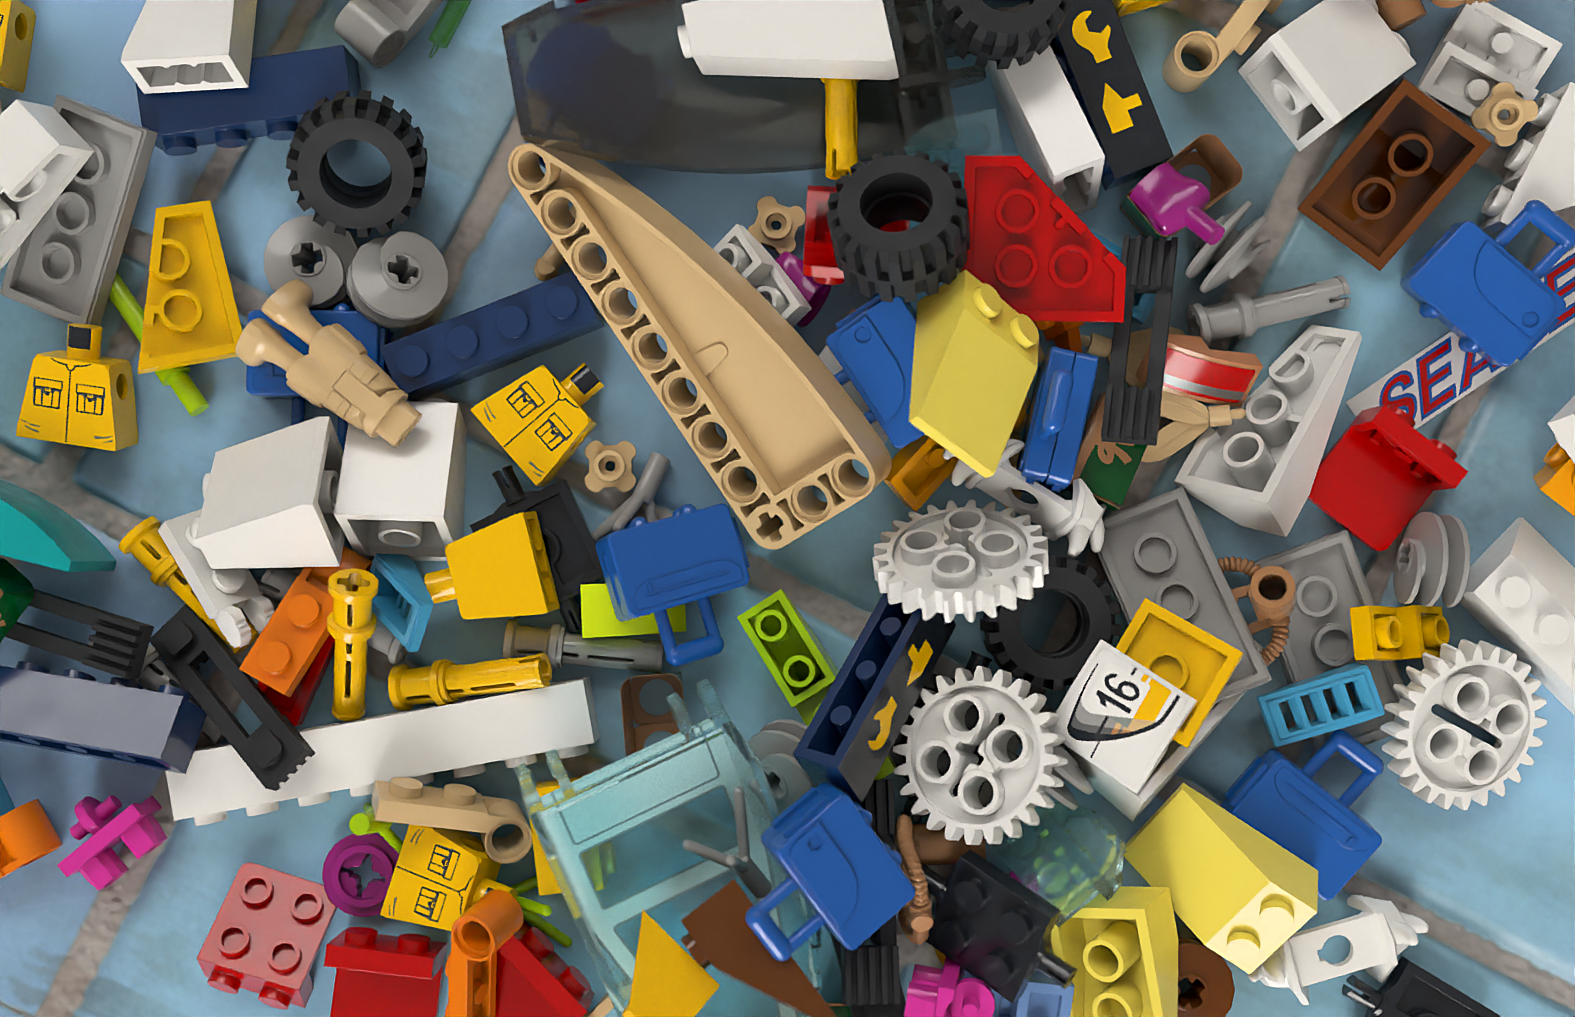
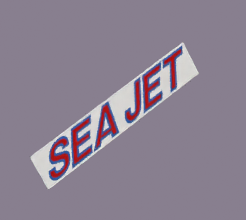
M1575 248L1564 254L1540 279L1564 299L1566 308L1557 317L1560 321L1532 350L1575 322ZM1451 331L1346 403L1355 417L1361 410L1381 405L1398 407L1414 419L1416 425L1413 428L1417 429L1507 367L1491 365L1476 352L1462 351L1458 346L1460 338Z

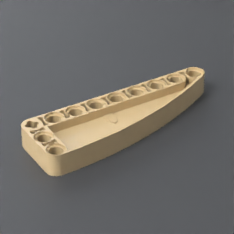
M547 138L521 144L512 151L508 161V171L512 182L750 536L758 545L773 550L788 545L865 498L889 475L892 468V459L888 449L831 371L765 297L697 234L625 179L561 139ZM540 156L543 158L546 165L545 174L542 172L539 166ZM569 200L576 209V219L569 211ZM599 245L604 249L606 253V264L601 260L599 256ZM628 290L634 294L637 300V308L630 303ZM657 334L665 340L667 352L660 348L657 342ZM686 379H689L695 385L697 396L689 391ZM715 423L723 427L727 434V440L717 433ZM852 460L862 462L866 466L869 478L863 477L855 471ZM744 467L754 473L757 484L746 476ZM812 486L820 488L825 493L827 502L819 500L814 495ZM776 515H778L782 519L783 523L777 518Z

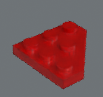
M965 155L964 189H966L968 199L970 249L967 250L968 259L962 271L966 269L981 283L992 286L1004 302L1019 314L1027 315L1032 321L1124 322L1126 267L1098 240L1062 199L1042 181L1021 156Z

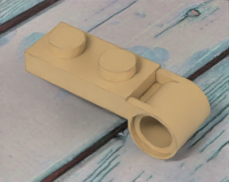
M1243 0L1216 37L1204 31H1192L1182 36L1166 56L1162 65V74L1167 85L1173 90L1182 93L1192 92L1200 88L1233 50L1239 55H1242L1261 31V28L1256 26L1254 22L1263 10L1272 15L1283 0ZM1189 53L1196 56L1201 63V71H1192L1186 68L1181 60V54Z
M394 777L390 782L375 780L371 803L376 821L480 832L489 857L503 864L519 861L529 852L532 846L531 829L523 810L512 800L482 796L481 793H476V790L463 784H447L443 789L423 786L420 781L408 777ZM504 824L517 825L515 830L506 837L493 836L495 830Z

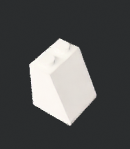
M1375 0L1321 1L1268 38L1238 70L1299 152L1417 64L1410 55V48L1406 40L1397 32L1391 31L1378 14V6Z
M438 398L426 399L423 402H408L422 414V417L406 439L396 448L380 435L371 438L363 429L348 423L334 516L353 550L367 559H374L376 553L408 555L412 560L447 561L445 546L463 538L467 428L458 403H450Z
M330 416L316 417L215 452L211 473H206L203 479L204 503L201 516H196L192 525L194 545L196 548L201 549L212 569L340 566L345 534L334 516L344 452Z

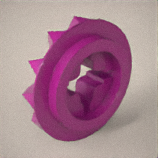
M378 833L360 836L351 834L343 838L333 846L324 861L322 880L327 896L337 908L347 914L358 917H370L380 914L399 854ZM371 854L372 870L379 873V876H382V878L370 881L361 893L363 886L360 884L361 876L353 873L354 870H350V868L360 867Z

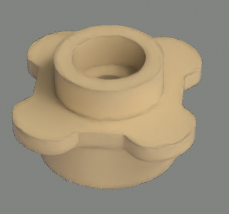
M1498 83L1491 89V96L1485 99L1480 107L1472 112L1471 124L1474 128L1482 129L1485 133L1494 136V142L1498 146H1510L1517 141V133L1523 125L1537 117L1538 106L1535 101L1524 100L1518 96L1511 83ZM1506 109L1509 112V116L1507 119L1502 120L1500 112Z
M772 196L762 197L756 205L758 215L755 223L749 226L747 231L760 244L776 250L780 255L785 251L792 253L796 248L794 239L797 229L806 220L805 212L799 206L789 208L778 204ZM774 221L781 223L779 230L772 229L771 224Z
M592 441L586 446L584 453L589 459V473L585 476L584 482L589 490L600 492L603 488H618L622 492H628L634 488L636 477L632 474V459L636 456V449L632 443L621 441L617 445H603L600 441ZM612 461L615 463L613 471L606 470L607 462Z

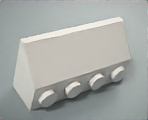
M1518 517L1470 566L1467 586L1459 603L1508 651L1516 654L1518 661L1528 664L1531 667L1530 673L1575 716V568L1523 517Z

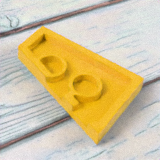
M211 201L156 208L138 374L237 357L235 348L242 333V328Z

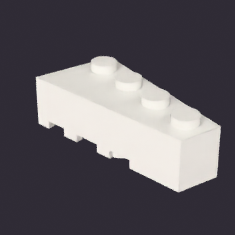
M18 99L0 114V271L94 153V150L53 107Z

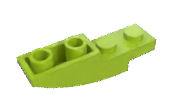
M780 589L739 615L737 619L791 707H796L805 724L809 726L839 670L784 590ZM889 754L875 779H882L897 768Z

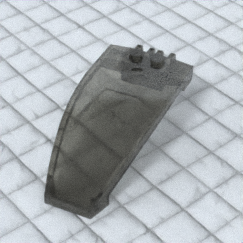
M551 0L501 26L522 139L525 142L550 149L614 163L668 171L714 174L780 173L826 168L825 83L820 78L703 75L693 57L685 59L677 30L678 26L685 25L682 4L697 0H592L561 8H556L554 0ZM882 0L899 78L891 80L861 79L857 82L858 162L871 161V155L880 152L886 157L894 155V150H906V154H912L917 151L923 152L954 146L959 136L950 89L966 85L970 86L987 79L985 68L979 66L948 70L946 58L957 57L955 54L957 43L952 41L946 45L940 37L943 24H934L932 13L935 4L931 3V0Z

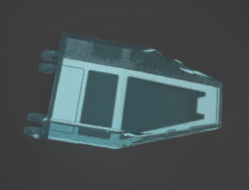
M707 679L698 682L696 685L698 697L710 718L692 726L688 717V708L684 700L676 692L668 696L667 701L680 732L576 781L570 782L556 749L545 753L547 766L552 777L557 779L560 788L544 796H539L536 790V780L531 769L527 768L525 763L514 767L525 807L541 846L618 1017H623L622 1013L631 995L642 910L692 957L680 940L689 933L680 920L733 879H735L754 906L763 899L754 897L732 869L683 848V842L689 839L726 855L738 853L733 794L736 787L740 786L744 789L750 858L772 884L771 891L788 878L761 841L762 834L772 826L770 823L780 815L762 765L754 751L731 721ZM796 889L770 911L769 915L788 938L814 916L815 913ZM822 928L791 955L817 991L821 990L822 974L818 969V948L822 947L823 942ZM712 964L705 969L721 986L695 1017H806L721 974Z

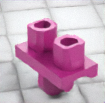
M110 795L102 803L91 796H85L74 806V811L79 821L69 831L77 840H81L89 833L93 836L63 859L57 866L66 877L80 872L98 891L110 886L129 870L112 848L123 840L136 858L140 859L168 839L159 822L153 816L162 809L157 800L151 796L141 804L135 802L114 818L112 814L122 807L121 801L116 796Z
M946 956L943 969L915 964L912 981L908 986L904 1017H992L995 1010V995L984 981L977 978H964L958 981L961 966Z

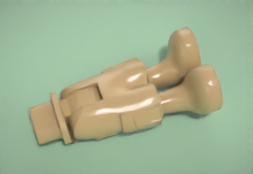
M294 279L284 284L266 300L262 306V312L309 345V354L303 355L269 322L262 318H256L250 321L242 331L235 348L236 356L245 364L253 367L262 365L266 361L274 363L287 371L286 378L288 380L286 384L311 404L329 409L351 425L363 429L371 438L380 435L392 446L398 447L420 421L422 414L406 402L408 394L400 390L392 378L367 355L368 351L360 340H357L338 323L323 327L317 322L309 311L314 299V293L308 284L301 279Z

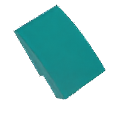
M0 480V555L66 572L115 570L117 560L101 541L79 521L37 494L10 482Z

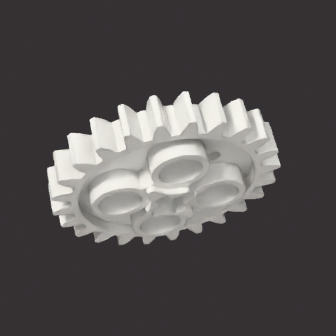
M951 500L948 501L944 510H939L932 504L927 505L928 514L921 515L913 511L908 512L909 523L894 520L892 522L893 532H881V543L874 544L875 557H872L875 581H878L879 592L887 593L890 605L902 602L903 613L908 614L918 608H922L924 620L930 619L937 612L943 613L945 623H950L956 614L962 613L968 622H974L976 612L984 611L992 618L997 617V606L1002 605L1008 609L1015 610L1017 609L1016 597L1031 600L1033 598V587H1043L1044 575L1049 574L1048 539L1042 536L1041 525H1031V516L1028 514L1015 518V508L1012 507L1006 508L1001 512L996 511V502H990L984 508H976L975 500H969L965 507L958 508L956 503Z
M1465 639L1460 640L1458 648L1446 643L1441 644L1440 658L1427 652L1423 653L1424 669L1422 671L1408 666L1406 672L1411 679L1409 685L1394 684L1393 686L1396 693L1401 696L1399 703H1388L1384 707L1395 715L1394 721L1387 722L1381 725L1380 730L1393 736L1392 740L1386 742L1381 747L1382 751L1394 757L1387 766L1391 771L1400 775L1398 783L1411 790L1412 794L1431 804L1433 802L1447 810L1452 804L1462 810H1468L1471 800L1485 806L1488 802L1489 790L1503 797L1505 795L1503 781L1509 778L1519 783L1521 777L1516 769L1519 764L1531 766L1534 764L1533 759L1526 753L1528 748L1542 746L1543 744L1542 740L1533 736L1534 729L1547 725V720L1536 716L1535 711L1547 703L1546 699L1533 694L1540 687L1541 682L1528 676L1531 667L1526 663L1516 660L1517 655L1485 641L1480 640L1478 644H1475ZM1437 704L1458 715L1461 719L1495 736L1496 743L1491 746L1472 736L1467 731L1433 714L1431 711L1432 706Z
M977 666L973 677L969 670L956 668L955 683L949 677L937 676L936 681L939 692L936 693L933 690L923 688L920 695L925 705L922 708L913 706L910 715L915 719L912 726L904 724L900 731L908 737L907 744L893 747V752L906 756V763L895 768L894 774L909 776L910 782L900 791L901 796H917L919 799L911 810L912 814L926 815L931 812L926 828L929 830H941L945 827V839L959 841L964 834L967 845H980L984 835L988 844H1002L1003 831L1009 837H1021L1022 828L1019 820L1028 825H1038L1040 820L1034 807L1037 805L1053 808L1055 805L1052 799L1045 793L1047 786L1063 787L1064 785L1063 781L1051 774L1053 767L1066 765L1068 759L1053 754V747L1066 741L1065 736L1050 733L1048 729L1059 719L1058 714L1051 712L1040 713L1039 711L1047 700L1045 695L1034 693L1027 697L1031 683L1023 679H1017L1011 685L1012 673L1000 669L993 677L990 668ZM975 704L979 711V720L977 725L969 731L964 723V716L968 708ZM1003 714L1005 720L1002 725L998 726L999 715ZM1018 734L1023 742V750L1021 755L1012 762L1007 755L1006 746L1008 740L1013 735ZM977 746H980L979 754L984 757L981 765L978 764V756L973 753ZM946 750L950 756V767L948 772L941 776L937 769V759L940 753ZM985 780H988L993 787V799L984 808L979 801L978 790L980 785ZM957 784H959L958 796L955 797L953 795V789Z

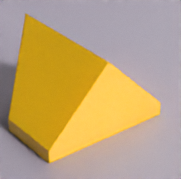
M642 910L631 995L622 1016L695 1017L721 985Z

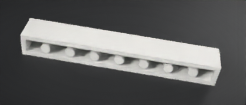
M590 676L550 683V686L547 688H528L457 700L453 704L442 706L434 704L413 708L409 711H396L364 717L354 721H342L299 729L297 731L315 751V754L312 757L307 756L305 758L307 762L303 766L298 765L296 767L298 771L295 774L290 773L288 775L290 779L286 783L280 782V788L277 791L265 789L229 742L194 749L186 774L171 771L165 772L174 821L194 817L195 826H201L228 819L227 811L246 808L247 816H255L279 810L278 801L298 798L299 807L331 800L330 792L350 789L351 797L372 794L375 780L390 781L394 777H408L426 784L434 781L433 773L453 769L454 778L472 776L485 772V763L505 760L506 768L521 767L538 762L536 754L554 750L557 751L558 759L575 757L589 753L588 744L595 743L600 738Z

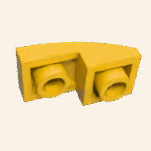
M1368 605L1349 608L1355 661L1423 660L1422 654L1425 652L1440 658L1441 644H1448L1450 631L1448 623L1443 617L1442 607H1425L1421 605L1385 607Z

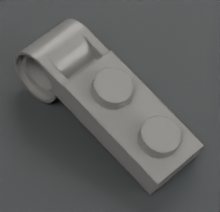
M352 0L338 15L334 29L337 35L374 67L382 68L398 56L443 0Z

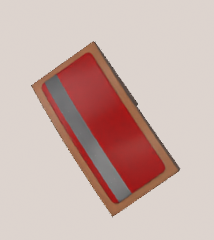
M1168 334L1163 390L1206 403L1229 404L1231 407L1241 408L1263 365L1257 356L1252 353L1211 350L1202 337ZM1150 345L1135 374L1138 380L1146 383Z

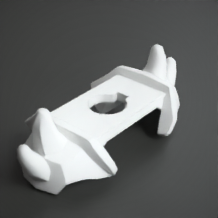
M1010 438L995 474L988 478H984L958 458L952 473L953 485L959 486L967 478L965 486L969 490L977 487L1007 507L1015 508V512L1020 515H1030L1031 522L1041 525L1042 532L1048 539L1055 541L1066 535L1069 540L1067 555L1070 558H1075L1084 550L1087 541H1089L1094 553L1100 552L1105 533L1102 516L1107 506L1097 503L1091 490L1081 478L1073 480V499L1064 500L1036 481H1034V485L1026 483L1027 478L1021 476V472L1012 467L1009 462L1010 457L1023 449L1025 446L1024 442ZM947 449L943 453V457L946 460L956 457ZM1012 489H1020L1031 493L1036 497L1038 503L1030 504L1019 500L1012 493Z
M1351 895L1347 898V905L1361 910V913L1295 932L1251 974L1247 973V976L1252 982L1260 980L1268 987L1289 988L1297 996L1301 1004L1309 1005L1308 985L1363 969L1380 983L1386 982L1391 971L1398 965L1397 955L1407 948L1408 945L1416 946L1418 943L1417 933H1426L1429 930V926L1417 916L1400 912L1391 901L1364 897L1362 895ZM1341 935L1348 939L1350 952L1344 961L1330 963L1323 958L1319 959L1317 950L1323 948L1328 938Z

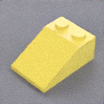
M965 269L949 285L946 283L941 285L939 292L929 297L926 295L917 302L909 422L984 478H988L995 474L1037 371L1039 333L1034 322L1027 315L1016 312L1000 298L992 286L981 283Z
M1182 783L1122 848L1121 854L1151 887H1169L1173 911L1200 941L1248 974H1251L1317 913V869L1185 783Z
M1071 886L1050 902L1061 910L1051 932L1053 954L1077 969L1072 980L1074 994L1070 1017H1178V934L1169 887Z

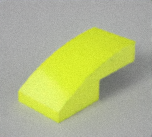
M606 583L580 584L582 638L659 633L654 613L625 622L619 621L615 616ZM685 604L666 609L673 632L686 631Z

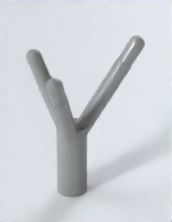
M655 452L651 453L633 495L593 532L596 542L612 529L614 532L623 530L641 505L644 507L645 519H647L648 523L657 521L654 497L670 463L667 457Z
M738 786L733 791L738 853L726 855L689 839L683 842V848L732 869L754 897L761 899L770 893L772 884L750 858L744 789Z

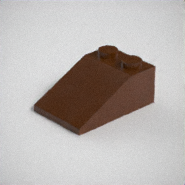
M1402 76L1358 129L1297 207V210L1381 271L1492 143L1471 125Z
M735 879L731 880L680 920L689 932L680 940L698 965L702 966L704 970L712 964L721 974L806 1017H836L793 957L790 956L785 961L774 959L748 926L745 918L746 912L754 905Z

